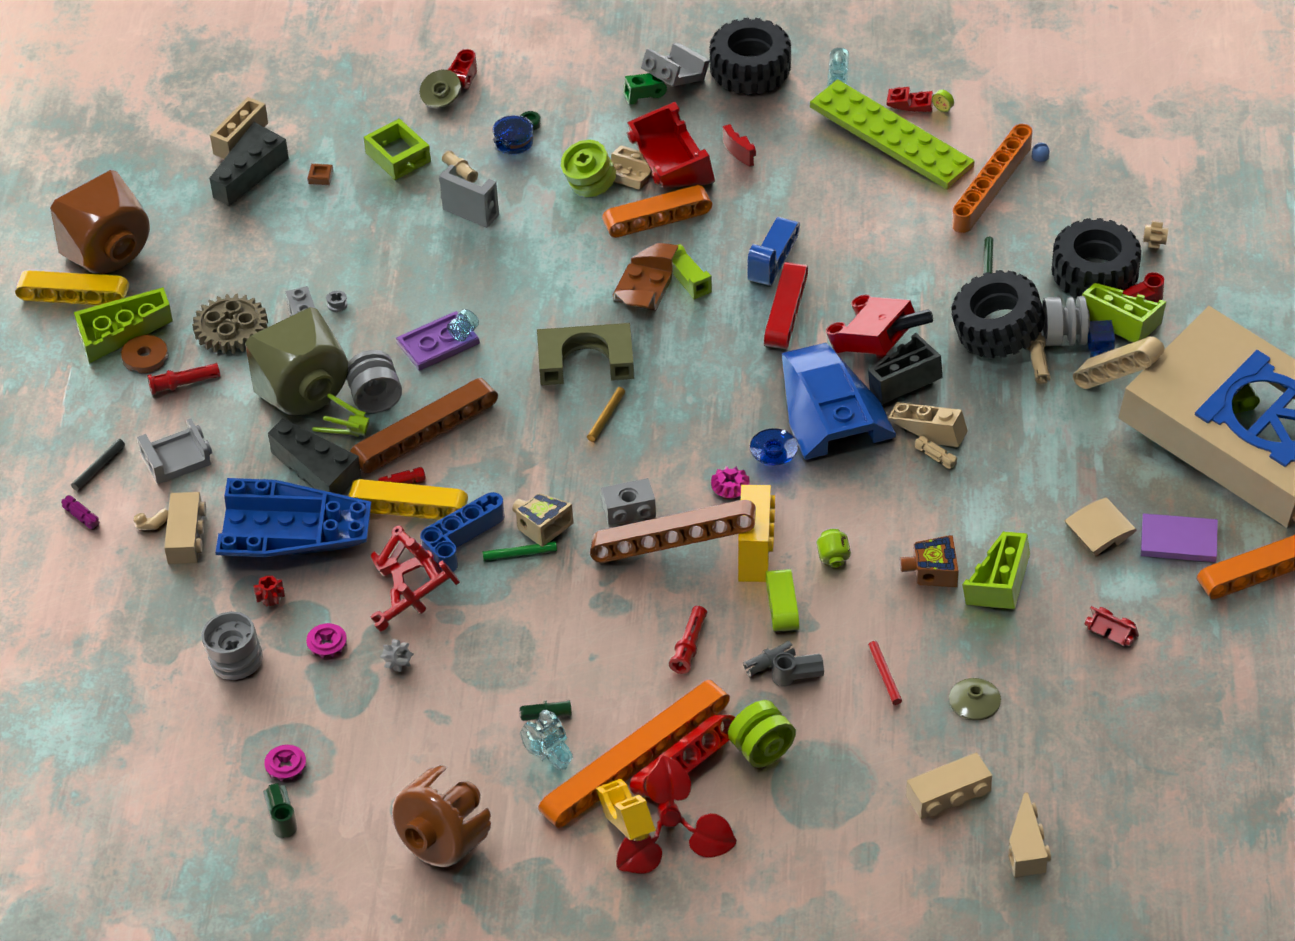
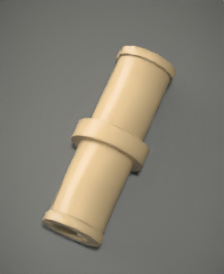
M451 150L443 154L442 161L448 166L451 164L456 166V174L458 176L460 175L471 183L477 180L478 172L472 169L465 159L459 158Z

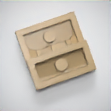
M621 145L611 153V161L616 169L614 182L640 190L652 176V171L640 151Z
M1107 497L1083 507L1064 520L1066 525L1095 557L1113 543L1117 546L1137 531Z

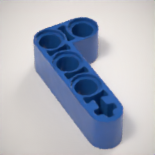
M777 217L762 245L753 244L751 246L747 260L749 281L768 286L773 284L798 238L800 222Z
M487 493L431 524L420 533L421 545L425 550L433 554V559L437 564L443 560L454 572L458 568L456 548L504 520L503 497L499 493Z

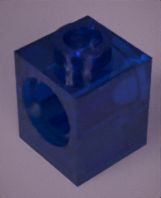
M1112 320L1090 321L1087 337L1090 358L1114 350L1115 335Z

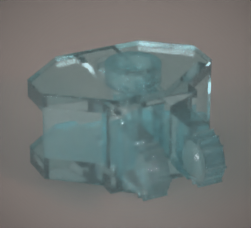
M543 710L535 721L536 724L528 721L521 729L520 736L523 745L530 754L540 757L542 761L548 758L557 770L566 769L573 758V754L565 744L567 739L565 730L553 712Z

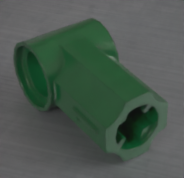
M278 783L269 785L263 791L271 818L273 832L280 838H288L297 830L294 809L291 806L285 785H279Z

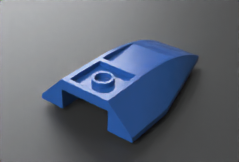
M827 343L782 353L789 427L805 460L827 455L828 441L867 431L873 443L896 437V433L890 421H888L880 401Z
M227 478L224 495L226 511L222 533H218L216 555L273 557L344 549L367 542L371 501L279 480Z

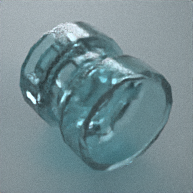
M463 309L457 314L456 319H453L447 325L448 333L455 340L463 342L468 338L470 332L478 327L479 320L473 312Z

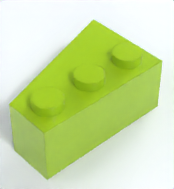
M1004 531L987 551L985 560L981 564H977L975 573L962 584L966 605L1015 609L1030 558L1027 533Z

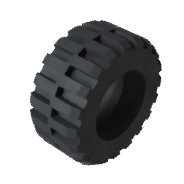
M761 18L732 20L730 24L722 25L721 29H718L710 40L711 75L719 85H722L728 91L731 89L734 93L740 94L741 92L745 93V95H751L752 93H757V95L763 94L764 91L774 90L775 86L779 87L789 76V71L791 70V41L788 34L779 25H773L772 21H762Z
M1087 218L1083 222L1078 220L1073 222L1071 227L1068 225L1061 230L1055 238L1051 268L1052 275L1056 284L1065 293L1069 292L1070 296L1076 299L1078 296H1082L1083 292L1094 283L1125 290L1134 286L1138 281L1142 252L1141 245L1131 230L1128 231L1127 227L1122 224L1117 225L1116 221H1104L1103 218H1097V220ZM1101 258L1109 262L1095 263L1087 261L1085 259Z
M996 270L995 273L986 272L979 278L977 276L972 278L969 284L965 283L962 286L961 292L958 291L951 307L952 319L961 344L968 351L974 352L975 355L981 357L985 355L987 358H994L995 356L1004 358L1008 354L1013 353L1015 355L1022 348H1028L1031 345V341L1035 342L1040 335L1039 332L1044 327L1045 314L1038 289L1026 276L1020 273L1017 275L1014 271L1006 273L1002 270ZM1012 310L999 318L984 319L995 311Z

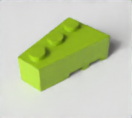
M1094 283L1082 294L1086 299L1090 322L1130 342L1145 339L1162 324L1167 301L1159 300L1156 303L1144 300V295L1138 294L1137 298L1124 295L1123 290Z

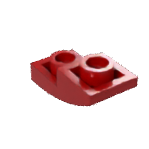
M896 87L888 89L886 103L888 107L898 110L933 111L932 96L934 94L933 91L911 93L910 87Z
M731 124L722 126L723 144L727 150L743 164L749 167L754 166V157L756 156L755 145L749 142L747 136L740 137L739 133L734 131Z

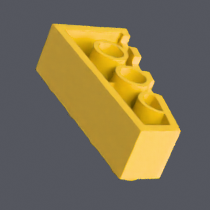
M741 485L740 500H749L755 504L756 519L755 526L751 531L738 535V582H766V571L769 568V552L774 551L775 495H771V485Z

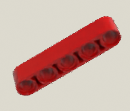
M784 263L765 330L764 346L788 349L807 281L808 265Z
M732 715L710 716L662 754L677 761L688 773L729 741L728 730L735 717ZM722 722H723V724H724V729H723V731H722V729H721V724H722ZM703 736H704V738H705V744H704V746H703V744H702ZM684 751L686 752V759H685V761H684V758H683V753H684ZM660 756L631 778L630 790L635 796L649 797L645 790V782Z

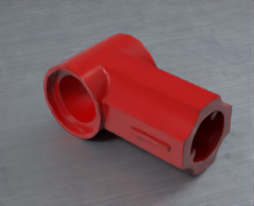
M1148 273L1145 275L1143 282L1123 290V294L1136 298L1138 294L1144 295V300L1158 303L1164 296L1165 279L1160 273Z

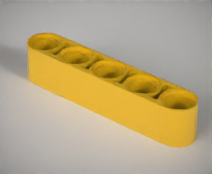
M24 271L19 278L15 294L24 301L101 305L126 298L129 282L126 278L116 275Z
M363 479L355 480L349 493V497L371 501L370 513L440 520L464 507L468 501L467 493L461 489Z

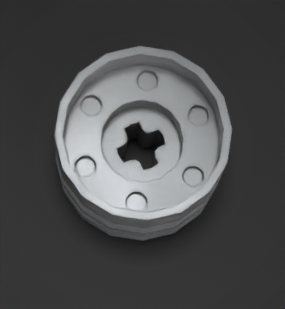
M1085 296L1077 297L1076 307L1073 297H1068L1066 307L1062 306L1060 297L1043 298L1042 307L1045 320L1042 333L1046 340L1045 346H1061L1064 335H1067L1069 345L1075 344L1076 335L1078 344L1086 345L1090 328V317Z
M379 350L363 351L348 361L349 367L346 380L351 389L354 403L359 410L366 413H379L392 408L400 400L402 386L396 375L392 359L388 354Z
M233 611L220 613L205 624L201 633L202 642L208 654L211 668L216 675L223 679L237 680L245 678L257 670L262 662L263 653L254 624L247 615Z

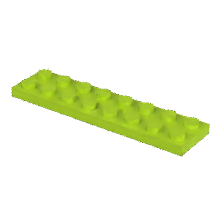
M838 79L810 101L811 109L946 190L974 167L975 160Z

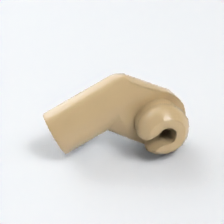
M162 509L152 518H146L144 513H138L133 518L136 524L135 527L139 530L158 529L167 522L168 510Z

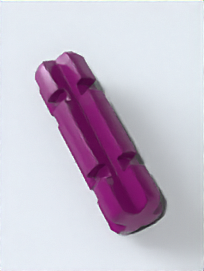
M67 495L61 500L62 507L80 522L85 523L84 525L89 529H94L99 525V517L94 513H90L91 511L79 501H76L71 495Z

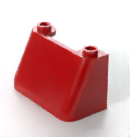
M676 102L627 122L629 131L626 132L631 144L635 143L652 171L651 175L656 185L660 184L662 188L707 186L715 182L710 156L705 149L699 150L687 131L685 121L680 119V109Z

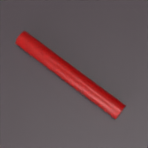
M871 641L868 647L892 704L899 705L902 702V698L877 641Z

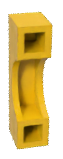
M619 779L596 788L605 817L628 839H633L634 841L643 840L649 836V833L656 831L646 800L640 795L632 797L627 784L623 780Z

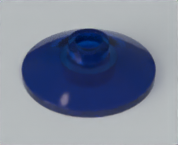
M770 428L762 430L755 434L750 441L751 455L758 462L765 465L776 466L791 461L798 451L796 438L783 429Z

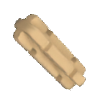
M920 436L916 439L915 448L921 452L925 451V454L935 461L943 462L942 465L946 468L952 469L957 464L956 456L951 453L947 454L948 451L932 441L929 442L930 440L925 436Z

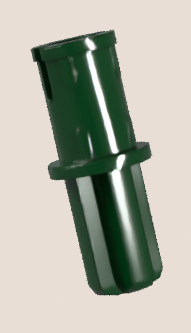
M570 700L552 703L544 701L543 704L520 706V719L522 721L539 719L549 721V718L571 717Z

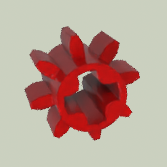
M273 575L259 578L258 585L253 586L256 602L262 601L266 607L279 604L280 597H285L282 580H276Z

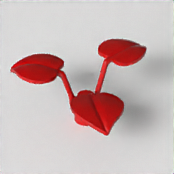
M662 754L646 780L648 796L660 804L657 809L660 820L657 821L653 838L649 834L647 838L639 841L630 840L625 837L617 852L616 866L621 871L639 874L654 870L662 859V849L655 843L659 839L662 826L674 827L681 823L693 833L689 839L690 848L702 857L723 855L736 845L737 840L728 821L718 814L709 813L701 816L696 822V828L692 827L681 817L679 808L674 800H685L689 796L691 780L685 769L677 761Z

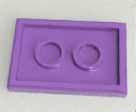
M457 311L396 337L398 346L418 371L480 344L479 337Z
M1143 513L1141 556L1216 562L1218 519Z

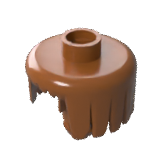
M443 765L429 768L406 786L395 797L392 807L393 823L404 845L420 860L438 867H448L459 862L487 837L488 831L491 828V821H489L491 813L488 808L473 818L463 821L465 817L478 807L481 799L480 791L473 783L468 781L459 782L444 794H438V790L430 787L446 770L447 767Z

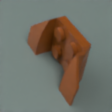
M656 243L632 257L631 263L626 267L613 293V301L624 303L627 306H637L656 311L672 280V259L678 249V245Z

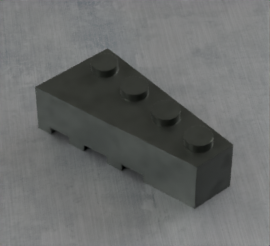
M253 122L210 176L213 198L230 206L287 161L289 155L286 139Z

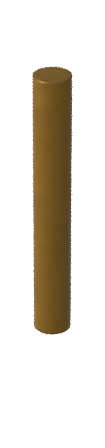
M622 387L616 389L588 433L587 439L594 442L624 396L625 390Z

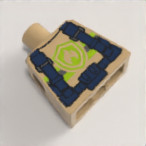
M537 494L527 502L517 499L512 507L513 512L516 513L519 531L542 547L574 524L572 504L544 494Z

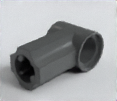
M779 653L773 659L772 680L779 686H789L796 679L824 676L823 658L820 654L794 657L789 653Z

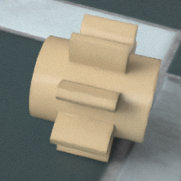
M1152 221L1151 226L1145 225L1143 242L1149 243L1148 248L1159 249L1160 244L1166 245L1168 228L1163 227V222Z

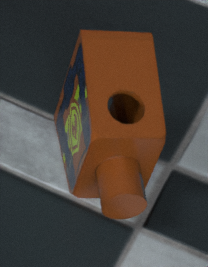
M953 535L915 542L913 556L900 557V571H915L918 585L958 587L959 570Z

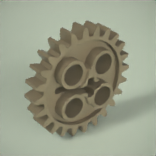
M226 294L225 299L217 296L216 302L208 300L209 306L201 305L202 311H196L197 317H193L194 324H192L195 339L199 340L200 345L205 344L206 350L213 347L214 353L222 349L223 354L227 350H231L235 354L238 348L242 352L244 351L245 343L251 335L268 328V317L265 308H262L261 302L255 303V298L248 300L247 295L239 298L238 294L230 298Z

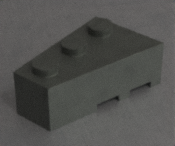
M917 333L913 334L911 341L906 345L900 344L897 347V352L891 356L886 355L868 369L870 391L880 403L884 404L943 378L941 355Z

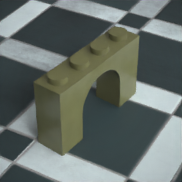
M630 323L537 329L541 386L564 384L563 362L569 354L581 349L597 350L608 358L611 381L634 379Z

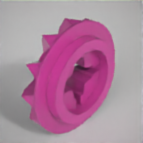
M727 466L724 470L717 469L716 474L712 475L711 478L713 491L725 498L741 496V485H750V479L746 475L745 470L739 471L737 466L733 469H729ZM726 479H735V483H732L731 481L726 483Z
M325 623L310 630L306 638V644L313 655L319 654L321 658L325 655L333 657L336 652L342 653L343 646L347 645V636L344 629L340 626ZM331 639L330 644L327 642L324 644L322 643V640L328 641Z
M277 746L266 755L264 760L265 770L270 774L271 778H279L281 782L284 778L293 780L294 776L301 775L303 768L306 767V756L297 746ZM290 761L291 766L284 765L281 767V762L287 763Z

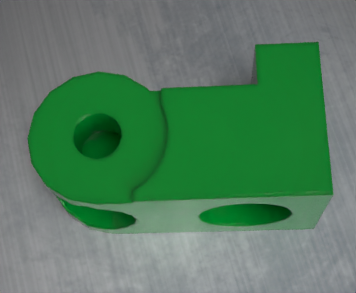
M650 73L625 76L623 94L629 105L637 104L638 99L660 98L667 92L665 82Z

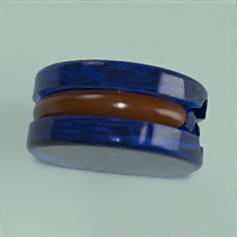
M509 115L500 118L493 125L494 146L500 152L520 154L527 151L533 145V126L527 118L519 115Z

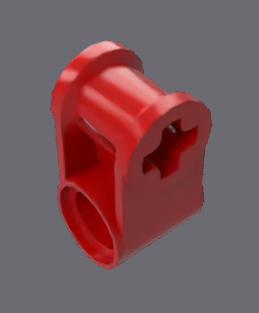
M470 49L459 51L448 70L458 76L464 89L470 87L473 78L478 72L476 54Z

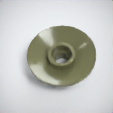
M437 70L425 77L420 85L419 94L427 106L432 108L445 107L458 97L461 90V82L454 72L450 70Z
M967 678L959 681L952 687L949 694V703L953 711L965 719L984 720L993 716L998 711L1001 704V695L996 686L991 682L980 678Z

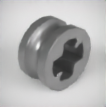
M332 291L326 297L327 307L330 311L341 312L347 308V296L344 292Z

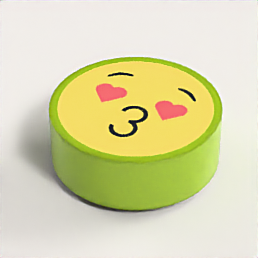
M938 90L932 96V102L939 111L947 112L954 106L953 96L946 90Z

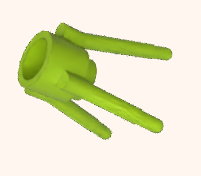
M328 394L327 397L354 413L355 416L350 415L348 421L324 416L323 420L347 426L346 429L313 427L312 431L353 435L359 437V435L365 436L370 418L365 417L366 412L357 410L332 394Z

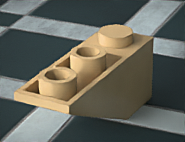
M897 402L888 416V421L914 434L925 436L937 445L959 447L968 432L963 412L959 409Z
M1028 792L1023 795L1009 840L1008 858L1014 878L1046 873L1047 862L1051 861L1049 846H1044L1043 826L1038 824L1036 820L1038 817L1035 802L1031 803Z

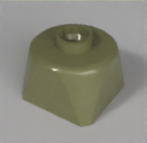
M309 307L251 335L245 343L254 393L286 414L294 416L306 415L323 408L332 401L327 395L332 394L336 397L346 381L349 367L347 357L333 332L316 308Z

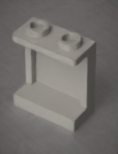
M673 43L670 55L662 56L651 49H647L641 69L671 86H678L704 80L710 60L680 43Z
M452 164L440 174L439 182L443 210L486 228L499 216L496 181L488 179L482 186L476 185L457 177L456 166Z
M192 419L187 420L188 428L186 430L154 442H150L146 434L137 437L140 454L157 485L211 465L209 456L212 454L211 446L208 440H203L204 436L200 426H195Z

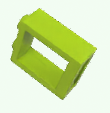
M400 118L363 137L365 153L394 180L431 162L429 144ZM399 138L403 139L411 147L394 157L382 148Z

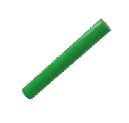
M549 542L543 547L539 544L482 551L483 561L556 552L557 546L556 542Z

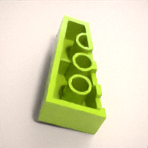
M164 287L74 312L77 329L89 363L123 347L129 340L137 336L147 335L173 321Z

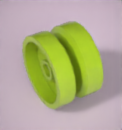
M590 139L579 141L571 145L561 158V169L573 192L579 196H598L607 191L616 178V169L604 145L598 141Z
M769 700L756 701L747 706L735 717L728 730V739L739 751H742L743 756L753 767L759 768L768 766L783 756L793 744L796 736L794 726L785 716H782L779 709Z

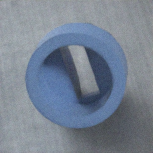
M1039 142L1033 146L1032 158L1035 161L1044 162L1049 159L1050 150L1047 144Z

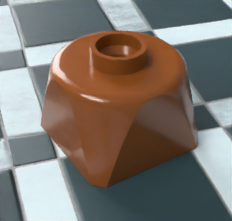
M109 170L55 199L50 207L58 253L95 274L112 273L128 265L141 252L149 236L150 222L145 210L122 177L114 170Z

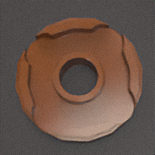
M142 335L129 340L123 346L121 356L123 365L128 370L132 371L133 369L138 371V373L145 374L161 368L164 365V361L168 359L166 343L161 338L152 335ZM143 353H150L147 356H140Z

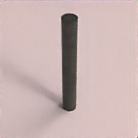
M117 439L71 483V487L78 491L125 446L124 441Z

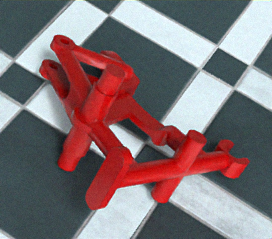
M396 526L392 529V536L381 554L378 555L376 551L371 553V558L377 570L383 576L389 574L393 576L394 587L390 590L391 608L383 613L377 611L370 617L376 623L374 624L375 627L382 632L389 626V620L411 605L419 614L424 613L426 606L420 599L448 579H451L455 585L459 584L460 581L443 560L437 564L430 551L425 550L420 543H417L414 538L405 533L402 526ZM407 548L415 557L401 564L398 563L399 557L404 549ZM424 567L430 580L415 591H412L404 582V574Z

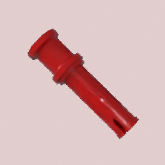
M214 363L180 372L168 370L165 374L152 376L150 374L147 375L151 395H156V392L168 389L174 391L177 389V386L220 377L218 364Z
M694 606L692 608L682 639L676 642L674 647L675 654L669 660L670 669L678 674H687L691 670L690 662L697 653L696 642L708 613L702 606Z

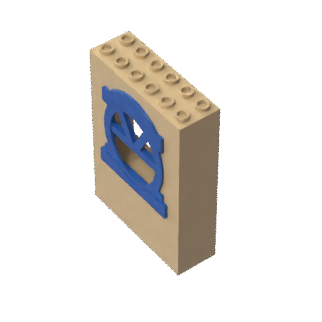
M1208 306L1165 348L1164 353L1149 368L1144 369L1125 388L1118 418L1286 528L1295 521V440H1291L1279 418L1295 420V410L1285 408L1295 399V359L1216 309ZM1263 381L1284 392L1248 430L1238 422L1233 413L1232 399L1244 385ZM1271 423L1281 442L1268 441L1257 436Z

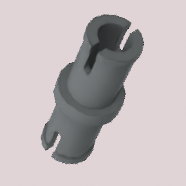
M786 641V643L771 650L767 648L762 651V654L744 661V669L749 668L746 671L748 676L751 677L766 668L772 669L773 659L779 653H789L795 656V649H790L792 646L791 642Z

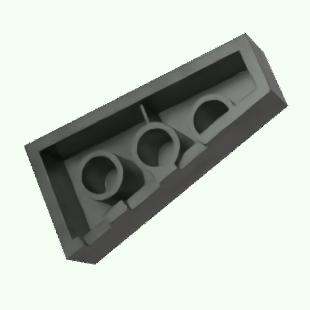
M283 418L268 432L271 453L289 469L295 470L298 473V477L303 481L306 480L314 489L343 495L352 486V483L361 476L358 455Z

